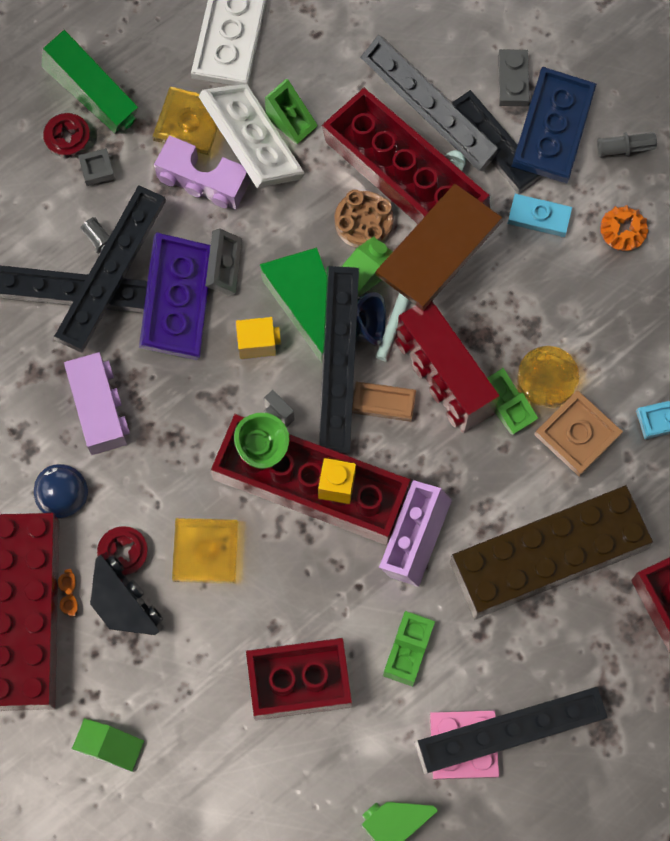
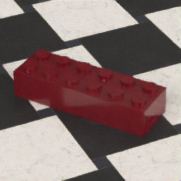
M365 87L322 124L326 143L417 224L454 184L490 208V195Z
M234 414L211 467L213 480L381 544H388L409 490L410 479L289 434L288 449L284 457L276 465L266 469L252 467L242 459L235 447V429L245 417ZM324 458L356 464L350 504L318 499V487Z
M54 513L0 514V711L56 709L60 521Z

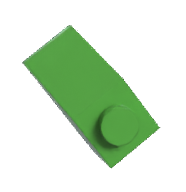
M374 236L357 247L341 266L359 268L358 297L382 281V279L376 276V270L393 252Z
M376 802L362 815L365 821L361 824V827L373 841H405L437 813L438 810L432 805L386 802L380 807Z

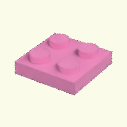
M495 711L430 713V734L434 736L494 718ZM498 752L432 772L433 780L498 778Z

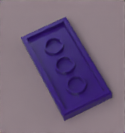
M158 232L155 233L139 348L193 360L200 358L208 295L206 278L211 245Z

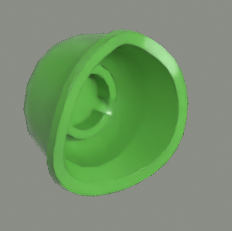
M269 413L251 414L243 418L235 429V447L242 459L250 466L259 469L270 468L284 457L289 445V433L285 424L278 417Z

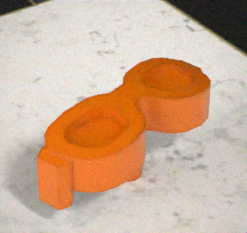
M65 569L64 574L58 579L59 589L66 593V596L60 601V609L69 617H76L78 604L73 594L76 588V578L71 569Z

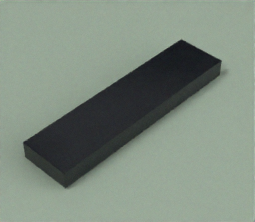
M471 90L452 102L501 148V151L491 162L518 194L542 178L540 175L511 166L517 149V143Z

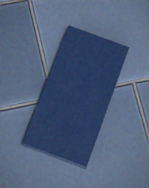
M542 67L511 166L567 184L597 83Z

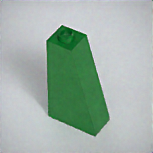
M65 30L43 47L41 67L113 133L118 132L121 128L126 131L137 120L135 115L138 106Z
M317 247L259 264L262 281L322 363L327 275Z

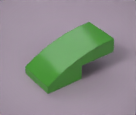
M504 368L487 377L500 396L495 414L512 435L539 419L523 392H518Z
M407 611L404 612L383 672L384 677L413 687L435 621Z

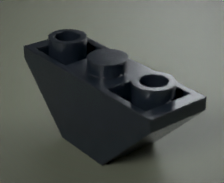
M107 552L98 556L95 559L90 605L110 630L148 635L159 633L164 628L161 623L163 621L162 615L153 605L148 607L142 599L144 593L134 580L129 582L122 573L124 567L115 555L109 556Z

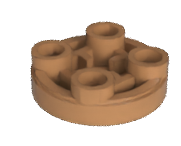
M351 190L341 200L335 211V229L337 234L346 244L355 248L373 236L379 241L384 242L389 237L393 228L391 203L374 192Z

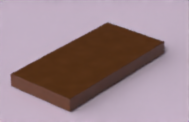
M454 184L376 270V276L424 311L503 222L502 217Z

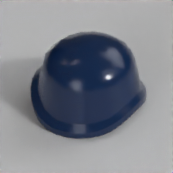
M367 293L358 299L356 341L370 342L376 346L382 343L385 332L386 306L384 298L379 293Z
M55 464L45 468L40 472L34 484V500L37 507L42 513H54L57 519L66 518L77 513L83 508L88 498L86 480L79 471L68 465Z

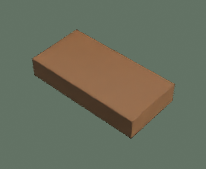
M356 381L352 413L412 422L416 390Z

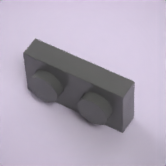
M499 49V106H528V50Z
M221 228L212 231L206 287L229 296L236 294L242 238Z

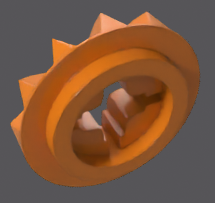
M628 205L619 208L615 206L611 211L605 213L600 226L601 235L609 246L621 251L638 248L645 241L649 230L647 218L640 214L639 209H631ZM630 220L631 225L629 229L631 232L625 230L618 235L621 226L619 223L624 224Z

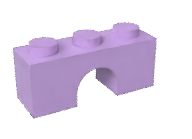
M169 135L154 163L157 178L165 185H176L184 188L187 193L194 197H206L221 208L230 207L236 210L251 181L244 167L239 163L222 157L219 165L214 170L200 172L194 168L198 161L196 146Z

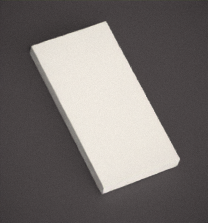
M208 0L192 66V79L228 85L249 84L267 0Z
M247 84L204 89L201 91L198 97L256 188L296 181L303 177L305 173Z

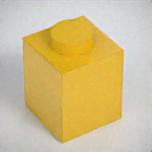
M272 317L236 320L240 359L276 356L275 345H281L279 327H273Z
M324 458L318 487V499L350 504L356 464Z

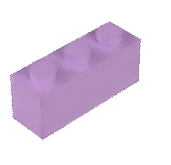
M100 352L64 362L86 445L91 455L127 445L125 435L130 434L125 416L119 417L117 407L122 406L117 388L111 389L109 379L114 378L109 360L103 362Z
M415 480L412 481L379 566L390 578L419 587L452 501L441 488Z

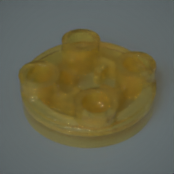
M553 346L535 348L524 356L517 372L518 390L520 393L523 392L525 397L534 404L557 408L574 394L579 382L578 366L572 356L560 348Z

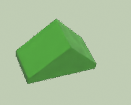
M285 79L265 97L267 116L295 144L302 141L318 126L288 79Z
M84 718L72 750L133 772L145 741L112 726Z

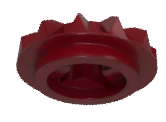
M62 113L54 116L47 122L43 131V139L51 153L54 152L61 157L64 155H72L74 157L80 150L85 151V145L90 141V131L88 124L82 117L73 113ZM64 127H66L70 134H73L71 135V143L66 142L62 138Z
M119 526L107 531L99 541L97 556L105 552L109 556L116 555L118 550L115 542L117 541L124 548L130 546L131 549L128 551L130 561L124 560L122 556L118 557L124 567L122 571L124 576L137 573L139 568L146 563L148 552L147 543L143 535L136 529L127 526Z

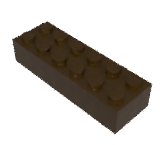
M627 485L454 553L449 563L475 620L644 552L651 546L653 540Z

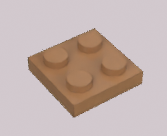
M577 390L535 431L534 435L580 477L621 436L623 431Z

